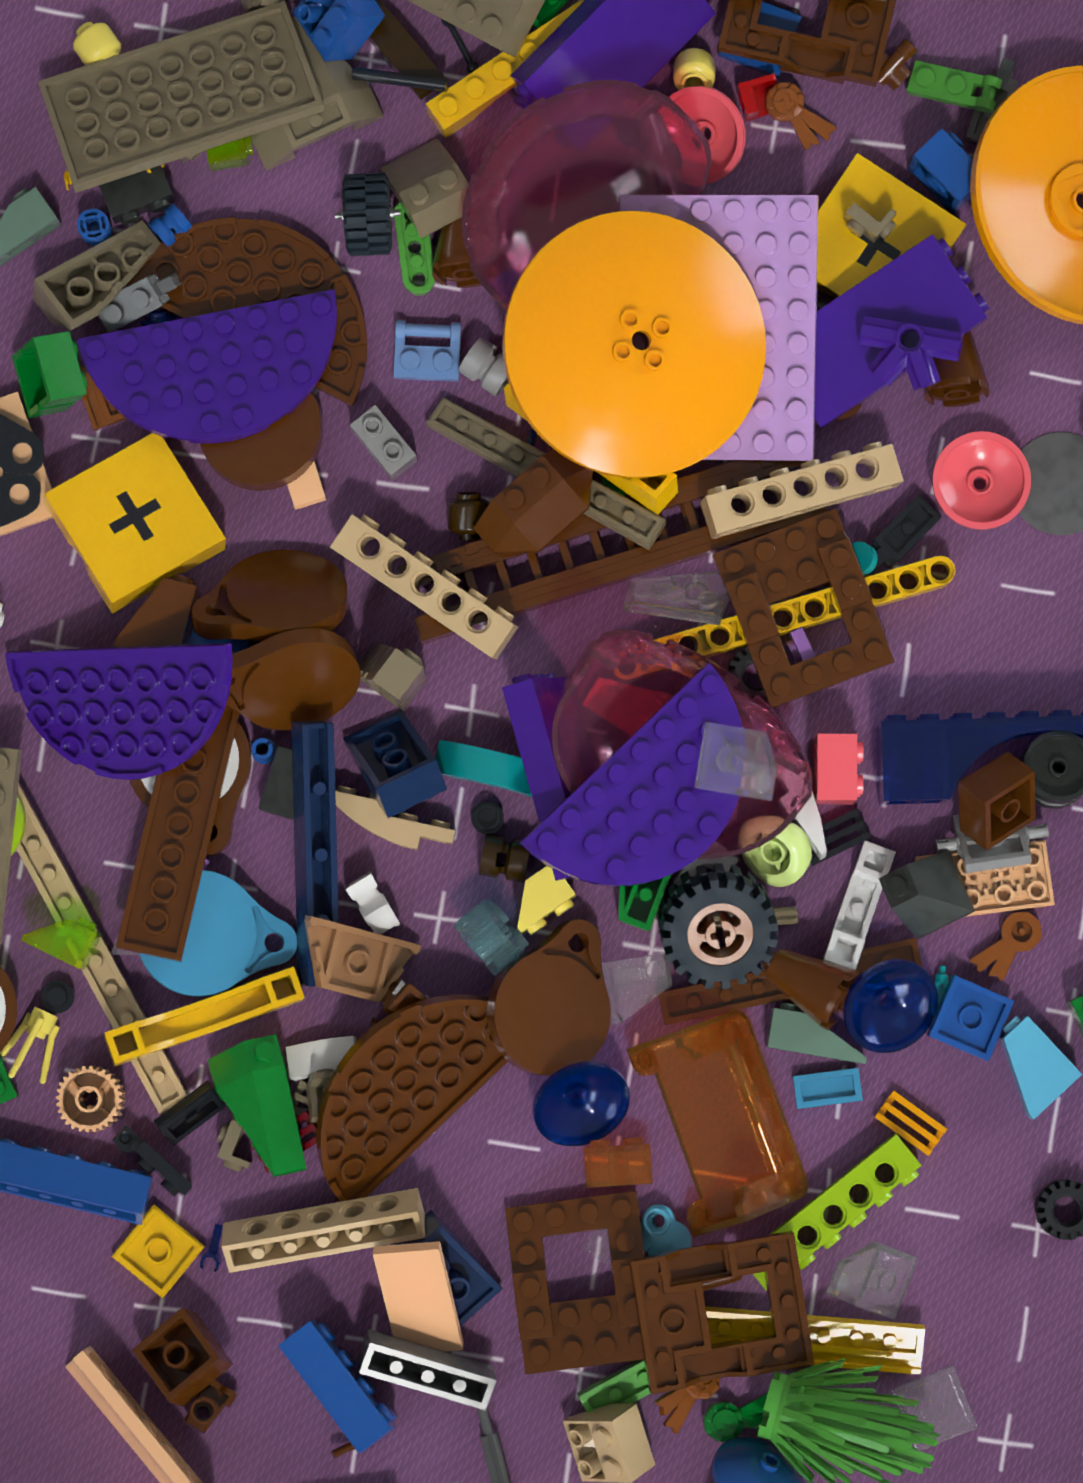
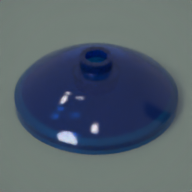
M892 959L877 963L865 970L854 981L846 995L843 1017L847 1031L860 1046L873 1052L891 1053L905 1049L917 1042L929 1029L938 1008V991L932 977L926 970L914 962ZM886 994L882 1000H879L882 995Z
M595 1061L574 1063L553 1073L538 1089L533 1101V1119L540 1133L555 1144L562 1146L587 1145L604 1138L621 1123L629 1107L630 1092L623 1076L612 1066Z

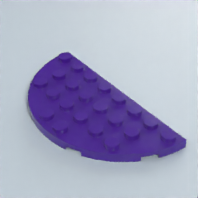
M335 290L79 338L77 341L86 369L97 388L104 395L105 399L132 423L164 438L171 437L196 444L229 442L249 437L269 428V425L278 421L287 413H292L315 388L330 360L337 330Z
M231 643L21 650L5 653L7 668L15 693L20 692L22 700L29 711L26 715L37 732L53 749L75 765L81 764L95 771V774L112 779H144L167 772L189 760L203 747L216 729L225 710L232 679L233 660Z
M710 663L703 666L537 825L520 844L548 867L555 868L564 874L574 877L576 880L604 886H631L664 878L686 867L707 851L720 836L736 808L742 789L746 760L745 739L737 707L730 691Z

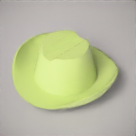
M760 818L748 823L741 832L740 851L742 858L749 870L764 883L774 887L789 886L798 881L806 872L811 861L812 848L808 836L798 825L776 818Z

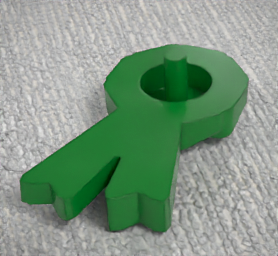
M768 1392L739 1408L729 1401L712 1403L703 1415L702 1421L705 1433L717 1442H726L736 1438L743 1427L759 1429V1425L762 1424L763 1414L760 1413L764 1412L763 1409Z

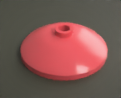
M691 86L670 95L660 108L666 107L674 139L683 148L685 154L683 172L686 182L702 185L713 183L726 177L739 163L746 142L744 121L736 105L722 92L707 86ZM706 127L711 131L710 138H707L704 134Z
M971 432L950 442L939 455L932 475L933 492L942 511L957 524L976 530L993 529L1008 523L1022 510L1031 489V472L1024 454L1012 441L992 432ZM975 479H982L985 482V487L983 489L975 488L973 484Z

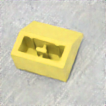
M546 866L525 881L517 926L521 934L528 931L530 935H533L547 925L544 919L555 912L557 916H560L574 906L572 899L576 897L575 892L566 879L555 881L552 868Z

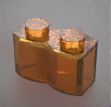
M643 1137L623 1138V1145L610 1146V1139L590 1141V1147L583 1148L586 1188L653 1183L650 1144H643Z

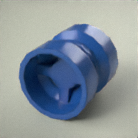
M173 203L165 209L164 215L160 218L155 217L148 223L151 230L161 242L165 243L167 248L176 243L174 233H185L192 228L187 218Z
M88 209L79 215L77 229L87 245L94 247L112 237L113 228L111 223L101 210Z

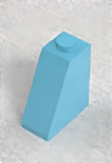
M1016 1015L1003 1027L1002 1030L1005 1034L1000 1040L1024 1112L1029 1119L1034 1120L1082 1074L1029 1016H1023L1019 1019Z

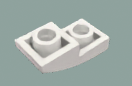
M356 1037L329 1038L286 1047L289 1079L298 1081L310 1078L313 1072L321 1069H333L335 1071L339 1062L356 1043Z

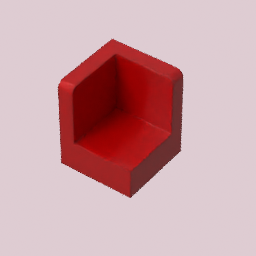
M775 73L737 84L736 92L745 122L769 115L765 109L766 92L776 84Z

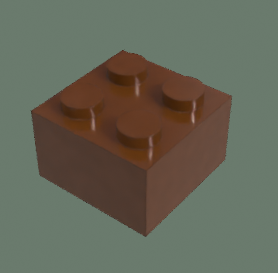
M1008 751L958 782L960 831L986 851L1036 819L1035 771Z
M184 1307L132 1349L168 1402L182 1407L233 1365L198 1314Z

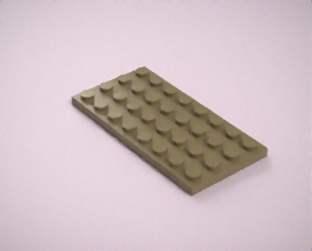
M285 0L38 81L75 193L325 111L323 101Z

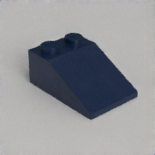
M402 710L343 738L353 760L387 818L400 814L406 809L447 790L435 757Z
M430 1210L425 1214V1238L394 1243L392 1245L440 1241L461 1327L503 1288L455 1233Z

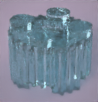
M488 898L486 901L482 900L452 926L461 934V939L481 961H484L487 965L485 967L496 976L511 961L521 955L529 943L508 922L509 918L500 907Z

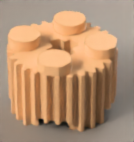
M82 1066V1068H76L75 1071L68 1072L69 1076L63 1077L64 1082H60L61 1088L57 1089V1092L60 1094L56 1096V1099L59 1100L56 1106H60L58 1113H62L60 1118L62 1120L66 1119V1125H71L72 1129L78 1128L80 1132L86 1131L88 1133L105 1130L106 1127L113 1125L112 1122L118 1121L117 1116L122 1115L120 1109L125 1108L123 1105L126 1102V1094L122 1089L124 1086L118 1084L120 1079H115L114 1073H110V1070L103 1069V1067ZM85 1092H96L98 1095L96 1106L89 1105L87 1107L84 1104V1101L87 1100L83 1097Z

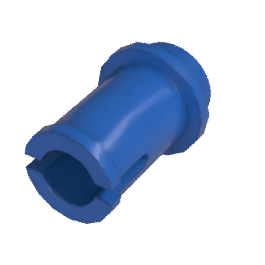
M267 738L255 740L251 748L254 760L261 764L271 763L277 751L275 743ZM267 745L269 748L268 752L265 755H259V748Z

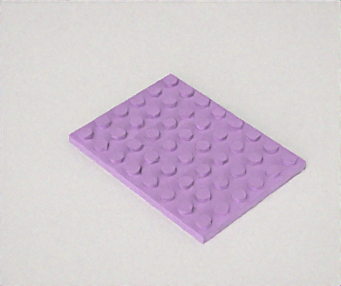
M620 195V212L643 211L667 215L684 221L713 238L740 266L755 292L761 309L765 327L766 358L758 394L751 410L735 433L719 449L702 460H814L818 195ZM636 332L632 336V344L636 349L645 350L648 347L649 341L644 333Z

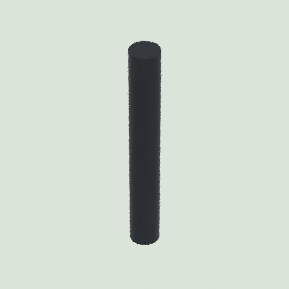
M354 67L352 71V79L358 81L447 92L449 88V79L360 67Z

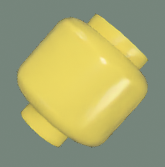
M87 22L76 31L77 36L73 42V48L85 66L117 56L121 52L120 41L105 23L93 24L92 22Z
M689 48L682 51L676 57L673 66V80L678 90L691 86L713 87L716 67L711 54L703 49Z

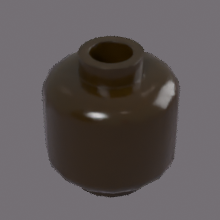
M480 492L455 493V498L447 503L448 529L453 533L459 534L460 540L479 539L478 533L473 528L488 507L489 501L481 497Z

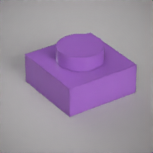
M802 627L789 633L790 641L786 642V646L793 660L799 659L802 662L815 657Z

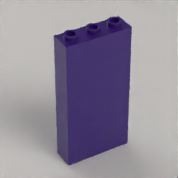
M585 0L510 76L518 85L515 88L516 92L526 102L531 101L536 106L534 110L535 115L544 124L548 125L550 123L555 129L552 133L555 139L564 147L570 145L581 150L716 13L706 0Z
M932 234L817 311L815 420L821 428L826 427L888 386L868 369L869 365L883 349L859 344L864 316L961 332L963 335L988 320L984 312L990 308L979 292L973 296L967 287L971 279L961 265L957 268L953 266L948 258L953 252L943 237L937 241ZM915 329L908 330L904 334L903 343L907 348H913L919 343L920 336ZM905 368L904 371L898 376V378H900L901 376H903L904 374L907 373L906 368Z
M555 673L520 675L512 678L513 684L502 687L539 823L594 772L568 678L556 677ZM555 868L552 869L555 881L574 878Z

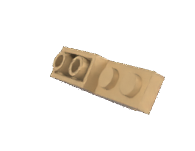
M338 786L337 791H335L336 806L345 815L365 830L386 841L417 851L419 850L421 838L451 845L454 844L456 831L449 829L451 823L431 819L430 825L417 822L418 816L407 813H400L398 818H387L371 792L369 798L357 796V790L349 787Z

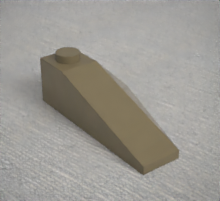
M142 220L35 278L33 300L52 324L73 330L98 316L137 274L146 260L152 257L161 243Z

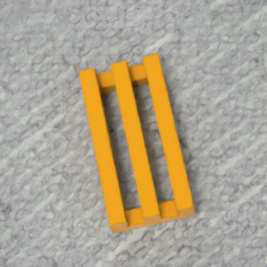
M894 1090L874 1116L875 1119L927 1156L931 1154L940 1138L948 1130ZM894 1100L936 1129L937 1132L932 1135L891 1104ZM886 1111H889L928 1139L930 1142L927 1146L884 1116Z

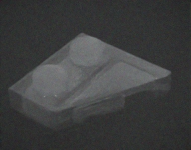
M665 953L602 963L604 981L610 1000L612 1026L623 1023L673 985L669 961Z

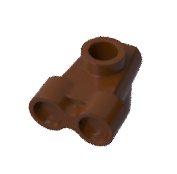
M903 39L894 49L895 52L891 56L886 52L883 56L878 82L883 86L887 84L893 91L910 75L911 71L904 63L918 51L907 39Z
M214 1380L196 1395L184 1422L205 1434L225 1406L231 1407L238 1394ZM206 1408L210 1415L207 1419L201 1420L197 1417V1410Z

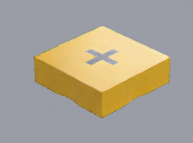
M857 153L818 211L817 290L836 299L932 234L937 241L943 237L950 249H952L962 234L966 223ZM856 203L880 223L892 208L897 212L893 220L897 225L885 240L880 236L873 243L864 235L858 237L846 227L847 221L844 220V216L850 206Z
M154 433L44 493L46 508L67 542L82 558L90 579L112 614L153 591L163 578H170L174 574L187 572L225 550L226 538L163 437Z

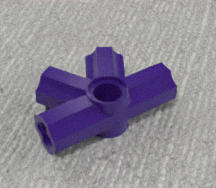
M864 316L859 344L883 349L868 367L879 379L888 386H891L906 368L913 390L916 391L941 381L934 358L958 362L963 343V333ZM915 329L920 336L919 343L913 348H907L903 343V336L908 330Z

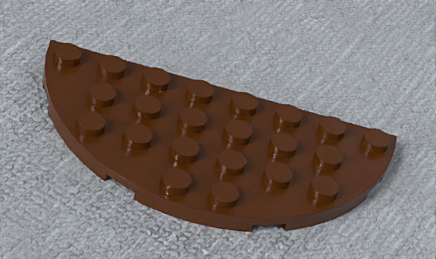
M228 217L200 222L192 225V228L185 233H174L176 243L168 246V248L162 242L152 257L146 260L137 274L126 284L125 287L150 274L151 276L156 274L159 280L176 272L182 284L167 292L170 300L160 308L181 319L334 289L337 304V330L330 360L315 388L353 408L361 389L367 363V333L362 308L349 279L324 249L301 233L284 225L262 219H236V217Z
M452 994L421 1000L405 1006L370 1028L356 1041L339 1062L325 1089L319 1108L316 1130V1144L321 1170L328 1186L339 1202L367 1197L508 1062L498 1051L489 1031L487 1022L489 997L471 994Z

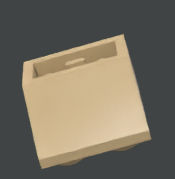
M611 1403L593 1409L594 1411L583 1412L563 1420L582 1481L632 1483L655 1466L637 1404Z

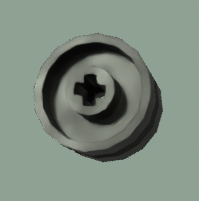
M1054 730L1040 735L1029 745L1021 759L1023 763L1035 771V803L1043 808L1061 809L1070 806L1083 796V739L1069 731ZM1057 765V770L1062 769V773H1055L1052 766Z

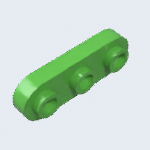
M399 202L395 210H400V216H394L403 284L409 293L422 296L429 293L435 285V280L432 276L433 257L430 234L420 238L411 221L405 219L406 213ZM413 243H418L421 246V250L417 253H412L409 251V246ZM416 275H423L425 282L417 285L413 282V278Z

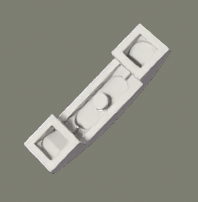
M864 841L840 906L824 955V961L856 970L882 891L878 878L889 873L895 851Z

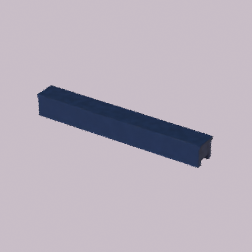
M298 721L291 722L298 979L301 986L313 987L316 983L304 921L305 915L339 923L334 723Z

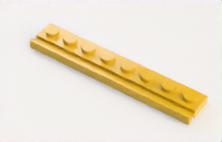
M705 1306L711 1344L738 1339L746 1341L774 1335L771 1312ZM807 1315L814 1365L811 1366L845 1358L844 1364L839 1368L859 1369L882 1365L879 1369L882 1372L921 1374L925 1336L924 1324Z

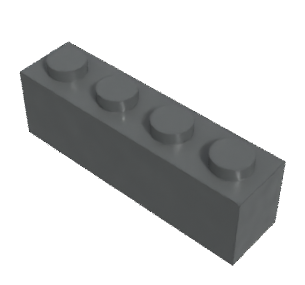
M367 1329L357 1357L360 1374L482 1410H486L497 1381L494 1368L491 1365L371 1329Z

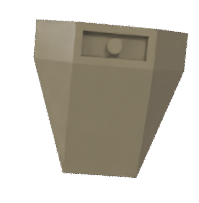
M293 17L292 21L323 101L325 111L252 135L253 144L266 171L296 158L294 151L351 125L355 131L384 118L370 86L365 81L352 79L353 69L345 60L324 61L296 17Z

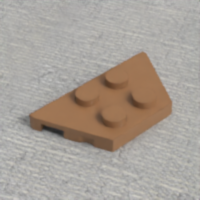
M305 915L304 921L316 987L380 1003L389 991L391 983L397 981L404 972L402 967L412 954L417 955L421 949L419 944Z

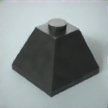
M950 851L906 864L878 878L891 909L917 939L975 912Z

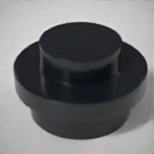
M482 802L472 811V825L482 834H494L503 825V811L493 802Z
M55 980L49 982L42 990V1004L52 1013L66 1012L74 1003V991L64 981Z

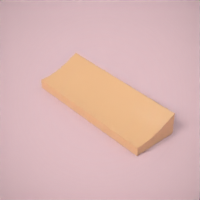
M91 1345L82 1350L65 1366L160 1483H203Z

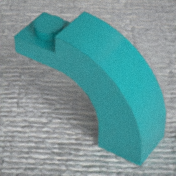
M439 740L435 759L442 775L501 788L532 798L522 758L476 746Z

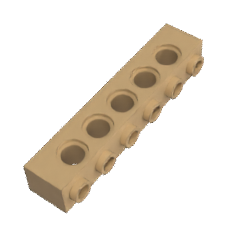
M875 442L862 447L863 452L851 455L850 450L832 455V461L820 464L819 459H814L802 463L800 470L789 472L788 468H782L769 473L770 478L758 481L757 476L739 481V487L727 490L726 485L709 489L707 491L708 495L700 503L711 539L898 487L904 480L893 445L882 446L881 442ZM856 464H864L868 467L870 471L869 478H862L857 474ZM831 472L838 477V487H832L826 483L825 473ZM801 481L805 483L808 488V495L802 496L797 494L794 490V482ZM764 490H771L776 494V504L772 505L765 502L762 495ZM732 499H741L746 505V512L737 513L731 506Z
M353 514L350 516L330 548L479 650L497 660L518 629V626L512 623L514 619L512 614L500 606L495 611L484 604L488 599L472 587L468 592L459 587L460 579L446 569L440 574L431 568L434 561L418 550L415 555H412L403 549L407 544L405 541L391 532L388 537L377 531L380 524L363 514L361 519ZM377 539L380 543L379 552L374 556H367L365 552L367 542ZM404 557L407 562V568L402 574L395 575L392 571V563L395 559ZM424 576H431L434 581V586L428 593H421L419 590V581ZM452 594H458L461 599L460 607L456 611L449 612L445 606L446 599ZM484 612L488 617V623L484 629L475 630L472 625L473 617L477 613Z
M414 1188L224 1222L221 1247L229 1273L422 1239L425 1238V1213L419 1190Z

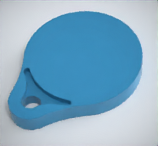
M203 870L182 962L138 954L148 973L165 988L186 996H209L225 991L258 971L279 966L289 961L297 948V935L288 923L261 907L237 882L222 874ZM274 933L281 937L283 945L280 951L270 952L266 949L264 941L267 935Z

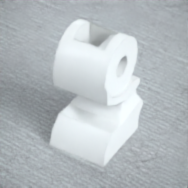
M369 871L346 885L345 889L351 899L357 902L359 911L368 926L370 925L374 933L382 935L392 927L399 926L400 923L384 894L380 893L377 889L378 885Z

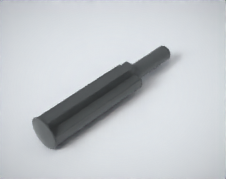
M477 1408L483 1436H480L491 1483H510L498 1433H493L487 1408L486 1410Z

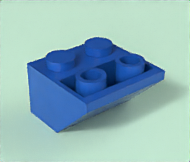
M301 0L293 11V14L324 61L353 59L385 17V14L375 0Z

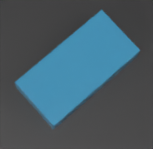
M858 1068L792 1076L796 1109L863 1101Z

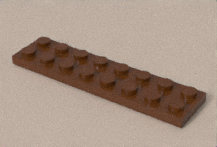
M225 706V710L213 734L196 754L178 767L156 775L116 943L117 949L182 962L240 715L238 711L228 706Z

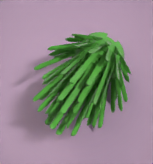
M843 1358L833 1362L830 1360L791 1374L774 1371L763 1409L762 1424L759 1425L757 1437L771 1440L808 1483L814 1481V1474L802 1462H805L828 1483H836V1477L844 1483H851L847 1476L819 1456L850 1475L853 1474L854 1469L881 1483L892 1482L883 1479L881 1472L849 1457L896 1476H900L901 1472L905 1473L903 1468L918 1474L923 1473V1467L932 1468L929 1462L934 1461V1456L917 1451L915 1447H912V1444L923 1443L934 1447L937 1446L938 1441L936 1438L940 1437V1434L933 1432L935 1427L933 1424L917 1421L916 1419L920 1416L900 1413V1410L895 1407L852 1400L914 1407L920 1401L902 1398L903 1396L878 1394L875 1393L876 1390L874 1388H819L823 1386L876 1382L878 1376L864 1377L862 1373L879 1371L882 1365L819 1374L842 1367L846 1360Z

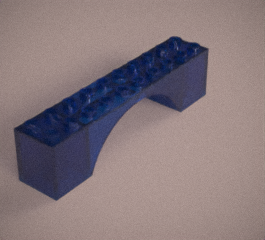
M1053 710L1048 716L1040 717L1039 711H1020L1015 717H1006L1005 712H987L982 718H973L972 713H954L949 719H939V714H920L916 720H906V715H887L883 719L884 721H881L876 726L879 805L945 803L951 799L956 785L971 764L984 752L1001 743L1025 736L1042 735L1054 730L1071 732L1083 739V712L1080 715L1072 716V710Z

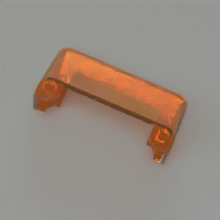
M733 1010L626 1049L632 1067L639 1075L644 1077L655 1074L699 1196V1199L690 1203L687 1209V1220L694 1237L752 1220L799 1200L806 1195L808 1182L751 1023L742 1011Z

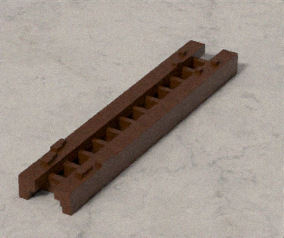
M735 460L677 479L678 493L662 511L679 506L687 532L669 538L666 526H664L658 536L659 541L654 542L650 550L642 546L637 548L635 542L623 536L628 551L605 558L597 532L608 527L583 514L545 547L557 544L565 567V571L546 577L542 576L535 553L495 554L483 539L428 558L434 561L431 568L440 574L444 569L455 576L464 574L469 590L472 587L476 591H478L472 571L495 564L503 590L486 595L485 597L488 599L484 604L494 611L500 606L513 616L731 548L822 514L828 510L825 507L711 539L708 526L700 528L693 501L703 499L708 495L707 491L709 489L726 485L727 490L739 487L738 482L757 476L758 481L770 478L769 473L782 468H788L789 471L801 468L800 465L807 462ZM628 494L624 495V497L644 507L642 504H640L638 501L633 499ZM589 535L597 561L574 568L566 541ZM526 554L534 580L511 587L503 561ZM407 564L398 566L400 574L406 570ZM431 576L421 578L419 588L432 583L434 585L433 578ZM447 599L445 602L449 612L456 611L460 607V604L449 607ZM484 612L477 613L472 620L474 628L487 625L488 617ZM428 614L414 618L422 645L456 634Z

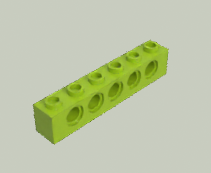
M893 1134L770 1234L787 1231L794 1232L799 1267L802 1270L815 1260L816 1257L813 1253L821 1246L828 1249L840 1240L841 1235L839 1232L847 1225L854 1228L866 1219L865 1211L873 1204L879 1208L892 1198L893 1194L890 1191L899 1183L905 1187L918 1177L919 1174L916 1170L922 1165L898 1135ZM883 1163L889 1164L893 1170V1175L887 1182H880L875 1176L876 1168ZM856 1184H862L867 1190V1197L861 1203H854L849 1196L850 1189ZM830 1205H837L841 1210V1218L834 1224L827 1223L823 1217L824 1210ZM804 1226H811L816 1233L814 1241L807 1245L801 1244L797 1237L798 1231ZM765 1273L753 1274L767 1291Z

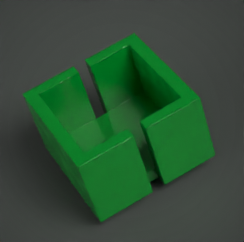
M69 331L33 337L23 346L24 348H20L11 356L29 418L65 412L74 402H77L87 394V380L84 373L80 371L77 361V345L71 340Z

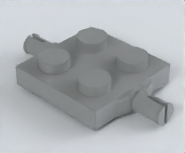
M953 815L954 837L936 839L935 845L937 854L957 850L962 858L965 872L971 873L1031 864L1029 839L1049 837L1047 823L1034 826L1026 825L986 851L960 831L959 815Z

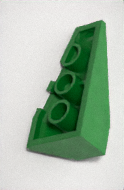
M276 1034L243 1041L208 1059L217 1095L227 1104L234 1115V1120L250 1138L253 1148L272 1176L277 1177L306 1170L285 1064Z

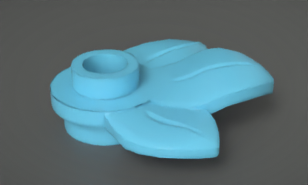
M656 1204L650 1206L644 1212L641 1228L644 1251L648 1252V1256L659 1255V1252L691 1247V1234L685 1225L675 1220V1215L669 1207ZM658 1214L662 1215L665 1220L662 1227L657 1226L655 1223V1217Z

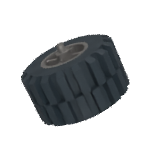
M385 172L345 174L342 181L343 209H341V213H335V219H341L344 222L345 245L349 256L389 255L392 250V220H394V216H400V210H394L391 207L390 186Z

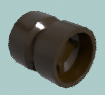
M486 833L479 875L497 878L500 874H504L506 880L524 883L530 852L520 844L521 839L514 838L511 842H506L504 836ZM498 853H507L506 863L497 861Z

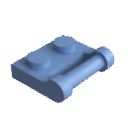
M396 320L394 379L459 382L461 322H451V325L412 324L406 323V320ZM406 336L451 338L450 347L405 345Z

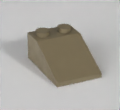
M438 139L380 168L381 172H385L392 191L420 238L478 209L469 183L457 163Z

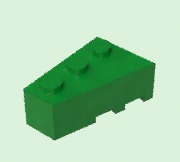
M671 874L644 884L619 886L618 921L649 933Z

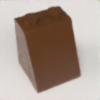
M175 574L173 579L163 578L116 637L112 647L187 645L193 630L191 610L193 604L201 598L202 594L195 585L196 583L192 582L193 579Z

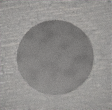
M1055 432L1037 437L1021 450L1030 468L1031 489L1028 499L1019 514L1028 524L1044 533L1052 535L1079 533L1083 531V437L1067 432Z

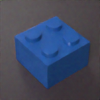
M941 128L913 155L908 170L954 215L971 199L970 182L974 155L970 157L962 149L963 143L954 133L949 132L947 134Z

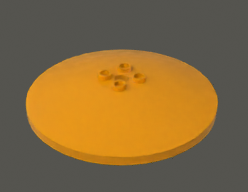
M1071 66L1049 71L1033 78L1011 93L993 112L976 146L971 168L970 192L974 220L980 239L989 258L1006 282L1019 295L1044 312L1062 320L1083 324V209L1078 206L1076 201L1077 195L1079 193L1083 194V66Z
M621 211L598 215L567 228L549 241L533 257L519 277L510 296L504 319L502 349L505 371L514 399L531 427L547 444L570 461L589 470L616 477L646 478L673 473L701 461L719 449L735 433L751 410L760 388L766 358V338L763 317L755 292L740 266L720 244L698 228L670 216L643 211ZM642 332L647 336L649 344L645 350H638L633 346L632 336L634 333Z

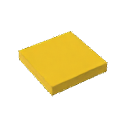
M154 1204L146 1213L143 1224H137L111 1257L161 1298H164L205 1248V1245Z

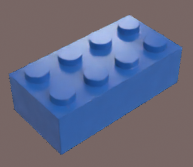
M309 1321L278 1346L359 1454L364 1453L397 1428L393 1422L397 1416L386 1402L380 1404L373 1394L377 1390L366 1375L359 1377L353 1369L357 1363L346 1349L339 1350L333 1340L337 1337L326 1322Z

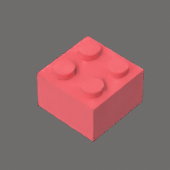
M817 734L814 737L813 795L816 804L852 805L857 801V797L863 795V775H857V764L863 762L864 746L863 742H857L858 734Z

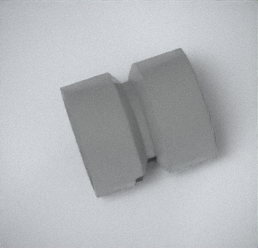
M480 337L465 356L458 372L471 381L481 380V387L497 397L508 384L503 353L498 354L497 346Z

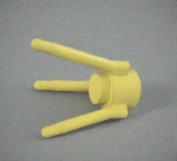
M35 1006L31 1014H26L22 1024L0 1053L2 1057L6 1056L25 1030L29 1033L8 1074L10 1078H13L17 1073L35 1037L44 1040L46 1035H48L39 1080L41 1084L46 1082L55 1038L60 1027L55 1026L58 1017Z

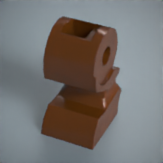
M399 977L397 981L391 983L389 991L381 1001L385 1006L383 1011L390 1015L405 1006L428 998L412 984L405 983Z

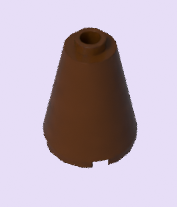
M476 198L478 209L441 228L432 266V276L435 281L447 286V280L457 282L458 288L478 287L491 282L492 275L497 276V264L480 203Z
M969 331L963 335L958 362L934 358L941 381L924 388L925 400L929 404L935 405V399L943 401L944 407H960L980 402V395L982 394L986 398L989 396V383L972 332Z
M782 948L777 953L772 951V959L769 964L765 962L763 969L767 970L765 977L820 1027L829 1030L837 1021V1019L832 1017L834 1013H838L839 1010L843 1012L853 995L858 979L855 977L859 975V972L849 967Z

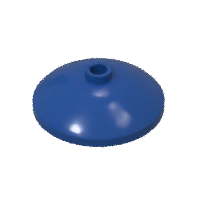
M736 1437L727 1440L718 1448L712 1460V1475L715 1483H805L803 1476L794 1469L775 1445L758 1438Z

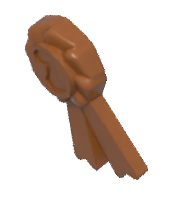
M779 82L766 92L765 109L775 121L790 122L805 151L811 145L819 144V140L810 129L826 141H829L830 133L837 129L836 126L804 108V94L796 84Z
M1029 912L1010 914L1001 926L1002 939L970 958L969 961L976 964L977 972L983 971L994 960H997L988 972V976H996L1002 982L1016 952L1032 950L1042 938L1040 921Z
M720 1378L702 1381L684 1389L673 1390L656 1399L654 1403L659 1406V1414L668 1415L663 1425L670 1427L674 1434H678L695 1400L709 1399L719 1390Z

